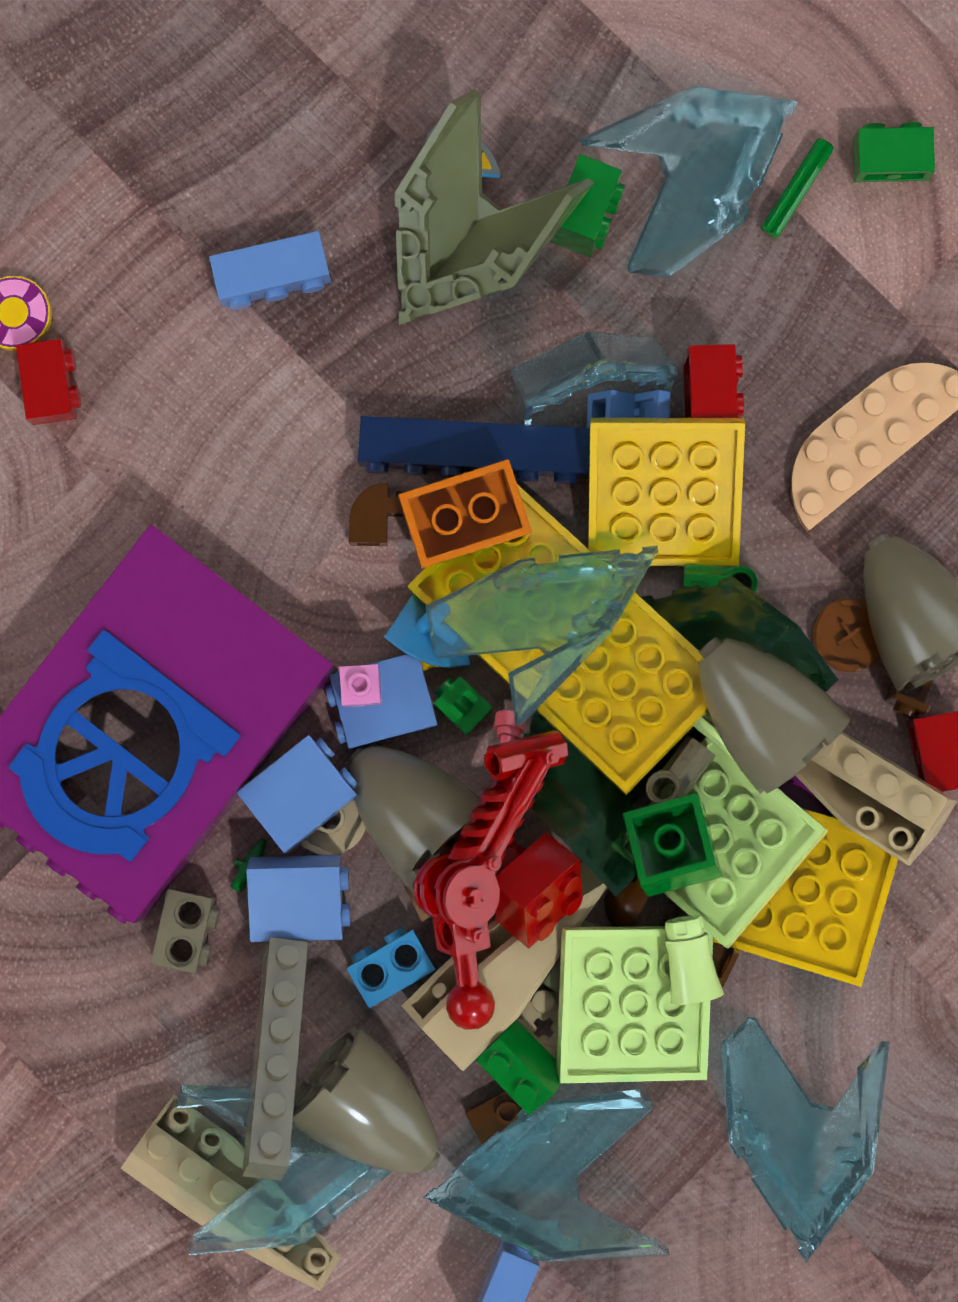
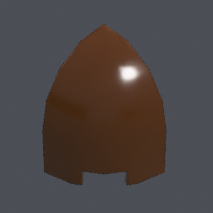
M620 866L607 889L604 899L605 913L612 927H633L649 897L640 886L638 876Z

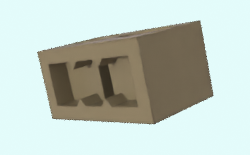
M177 888L167 889L150 964L193 974L200 972L201 966L207 967L212 950V944L206 943L209 928L216 929L220 915V907L215 906L216 897ZM187 902H194L201 909V917L196 923H189L183 918L182 909ZM179 939L188 941L193 948V953L189 960H180L174 953V945Z

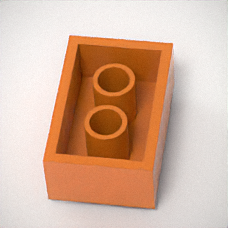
M509 459L398 494L421 569L532 533Z

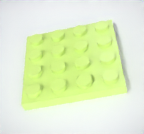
M706 737L701 744L716 756L689 791L688 795L698 792L704 804L723 877L665 892L664 894L689 916L701 915L704 929L725 948L729 949L828 830L779 788L768 794L765 791L760 794L740 770L734 759ZM665 785L660 792V798H669L675 790V785ZM626 831L613 848L636 868Z
M665 926L562 927L556 1060L560 1084L707 1080L711 1000L687 1005L671 1004V979L665 941L668 937ZM708 933L710 950L713 957V936Z

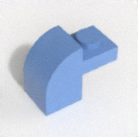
M607 390L588 394L586 428H590V418H670L671 392L655 390L631 394Z

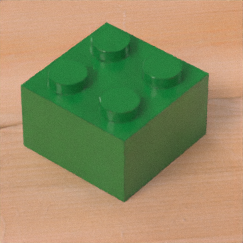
M579 154L567 186L588 178L594 184L550 240L551 243L590 258L595 248L602 250L612 221L607 216L608 214L616 215L623 197L622 193L625 184L620 183L622 170Z
M698 792L623 813L640 886L648 897L723 877L706 810Z

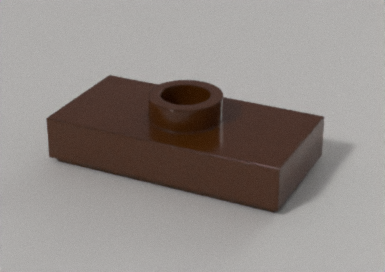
M504 1090L465 1111V1114L482 1146L485 1147L549 1112L550 1108L547 1102H545L528 1115Z

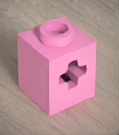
M378 664L339 667L341 703L344 708L382 705L380 666Z

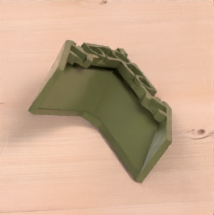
M476 89L450 102L395 191V207H398L399 229L396 230L398 290H401L402 309L399 310V325L517 285L594 184L588 178L503 209L482 193L481 93Z

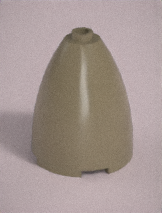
M883 534L875 538L868 544L870 550L865 553L864 597L868 620L882 663L897 692L903 690L904 686L909 691L954 670V667L958 665V579L934 557L898 536L890 538L888 534Z
M714 637L698 651L702 656L697 663L700 683L713 723L728 752L760 794L763 791L767 794L795 776L807 766L806 762L823 748L824 745L822 743L826 746L830 745L850 722V717L825 691L793 666L769 652L728 637L722 641Z
M363 745L351 755L349 759L351 764L348 769L357 782L353 790L357 794L355 802L359 814L382 857L414 894V881L419 869L428 860L450 853L451 847L462 838L460 833L463 827L471 822L472 818H470L473 809L480 805L482 800L458 779L419 757L393 748L378 745L367 747Z
M351 1027L346 1030L319 1056L321 1061L313 1068L306 1081L304 1079L301 1080L295 1088L292 1125L326 1148L353 1161L397 1173L418 1174L422 1170L425 1173L430 1171L440 1157V1154L437 1152L439 1141L433 1122L422 1099L400 1066L369 1034L361 1028L357 1030Z

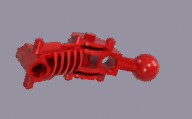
M552 730L487 747V752L483 756L485 769L488 770L491 779H493L491 786L482 793L479 798L482 800L481 804L473 809L470 818H472L471 822L463 827L460 833L462 838L451 847L450 853L428 860L419 869L414 881V897L418 907L425 914L433 917L437 950L453 956L456 986L452 988L447 996L446 1011L449 1019L457 1027L464 1030L482 1028L489 1023L495 1012V999L492 991L485 984L479 982L476 952L491 948L488 921L495 914L500 901V888L495 873L500 869L502 860L507 853L505 848L513 842L517 835L515 830L523 824L526 818L524 813L534 804L536 799L533 797L542 789L545 783L543 779L549 768L564 764L565 758L568 756L567 742L564 741L559 731Z

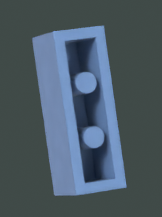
M319 231L209 256L219 301L223 308L229 306L230 310L247 308L252 305L251 301L266 298L268 302L279 301L287 298L288 292L301 289L303 293L317 292L325 288L324 284L331 283Z

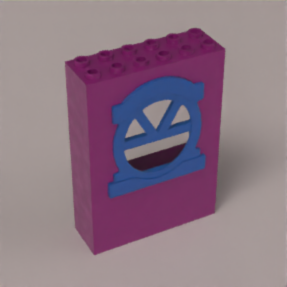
M150 524L0 716V828L4 829L7 827L18 834L15 840L32 853L35 851L42 852L49 858L46 864L59 875L64 877L67 874L79 881L76 888L92 900L96 898L102 899L110 905L106 911L119 922L125 924L127 921L131 923L142 921L239 798L237 792L253 780L330 680L329 675L335 674L338 669L325 657ZM113 690L139 691L158 700L172 716L179 734V760L170 783L76 710L91 698ZM65 725L72 727L98 748L62 764L56 763V748ZM113 760L106 810L103 816L91 814L70 800L61 786L62 780ZM128 771L157 793L158 797L147 807L135 813L123 815L121 810Z

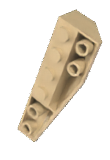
M843 732L830 745L826 746L822 743L824 745L823 748L806 762L807 766L795 776L844 826L910 866L939 833L957 801Z
M583 862L580 863L582 903L574 914L563 917L545 940H538L528 949L498 924L496 919L488 925L491 948L476 952L479 982L485 984L492 991L495 999V1012L488 1024L477 1030H464L457 1027L449 1019L446 1011L447 996L452 988L456 986L453 956L402 1005L403 1009L462 1071L520 1016L561 956L562 927H580L607 888L605 883Z
M173 1094L126 1159L121 1169L215 1235L274 1269L320 1291L341 1257L273 1180L242 1176L245 1149L236 1138Z

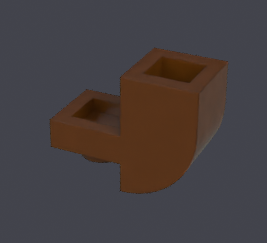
M388 482L378 483L365 489L356 498L351 508L349 519L350 546H388V517H404L398 494L407 491L396 492V498H388Z

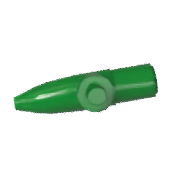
M261 838L258 840L243 861L238 858L236 859L234 865L239 867L230 885L232 889L240 893L242 892L247 883L249 858L262 857L266 844L265 839Z

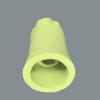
M701 915L682 916L665 922L668 937L665 941L669 958L671 1004H695L723 996L724 991L715 969L708 933L704 932Z

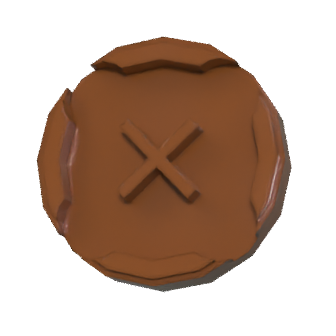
M842 598L828 604L817 615L812 627V645L818 658L829 668L841 673H857L871 667L881 658L870 628L865 601L858 598Z

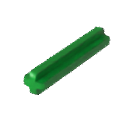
M822 138L816 139L763 223L761 230L765 234L775 239L780 236L834 150L831 143Z

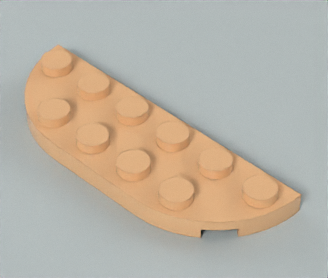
M912 363L892 369L876 379L808 436L794 459L790 489L793 508L806 532L816 526L958 410L957 370L934 363Z

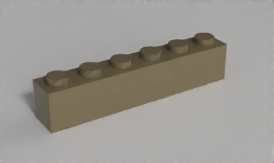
M270 937L263 954L242 1176L281 1181L289 1167L308 942Z

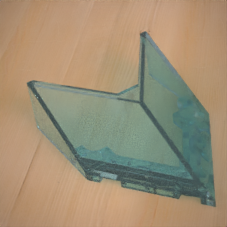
M692 86L580 138L582 146L659 156L666 179L627 265L630 273L670 277L746 221L751 210L747 206L755 187H761L783 137L780 129L786 115L793 114L798 101Z
M587 331L510 370L523 425H531L532 413L544 411L543 406L554 403L555 405L562 404L565 399L573 396L572 393L580 389L586 390L603 381L621 382L626 380L627 377V379H632V382H637L638 386L655 381V384L659 385L660 390L670 392L678 375L675 364L655 337Z
M657 546L642 547L643 551L638 554H620V550L560 555L558 562L536 564L535 558L520 559L425 606L433 655L437 658L529 649L541 650L544 655L508 673L515 723L520 727L611 634L658 553Z
M748 1017L721 1043L729 1146L737 1158L743 1157L754 1174L751 1180L784 1230H791L801 1245L798 1251L805 1262H807L874 1173L890 1042L882 1041L857 1067V1076L835 1107L811 1103L756 1018Z
M181 1084L176 1099L177 1108L204 1106L247 1129L250 1088ZM292 1125L289 1167L282 1180L261 1179L193 1234L188 1245V1255L304 1245L377 1186L391 1171L374 1168L346 1158L311 1139Z
M640 1089L546 1102L530 1115L522 1109L514 1121L501 1132L497 1131L452 1171L453 1174L437 1189L433 1188L423 1197L512 1246L515 1244L529 1251V1255L542 1262L669 1256V1248L658 1239H652L580 1201L578 1175L653 1110L652 1101Z

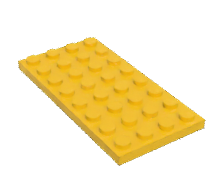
M517 484L532 530L531 534L428 566L407 587L429 609L437 601H444L448 605L449 611L441 620L447 623L460 636V639L627 795L708 711L697 664L702 656L699 654V650Z

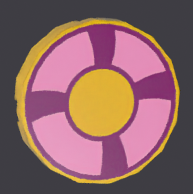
M23 276L0 278V348L6 351H16V345L40 342L52 324V307L48 296L36 282Z

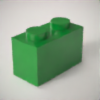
M908 122L901 124L900 128H885L883 123H869L864 125L863 128H859L853 138L854 183L928 181L935 172L934 127H923L922 123Z
M517 1019L475 1059L528 1115L551 1098L561 1085L556 1069V1059Z

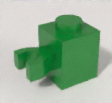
M461 676L455 682L449 677L434 692L438 697L434 705L466 736L493 709Z

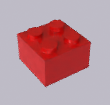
M735 344L689 345L683 358L685 418H740V416L744 415L743 393H737L739 378L743 376L742 355H736Z
M547 832L495 876L500 888V901L495 912L496 922L528 949L538 940H545L563 917L571 916L578 910L583 900L580 859Z

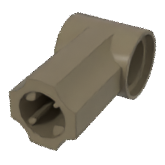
M687 735L662 770L655 772L649 777L646 783L648 797L657 804L688 795L716 755L697 740ZM674 784L675 790L673 794L667 799H661L660 792L665 785Z

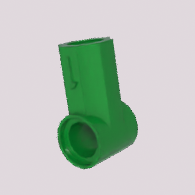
M684 565L683 598L744 602L750 599L757 590V576L749 567ZM737 574L748 577L751 583L749 592L737 594L732 591L729 583L730 579Z

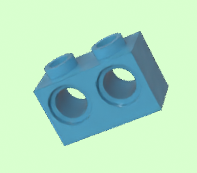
M402 926L383 937L387 943L384 946L373 951L369 945L350 956L353 964L349 965L346 969L368 1008L375 1006L436 970L434 962L414 928L406 932ZM405 944L411 945L417 952V960L408 966L400 964L395 955L396 949ZM369 964L379 965L384 972L383 981L376 985L367 983L363 978L364 967Z

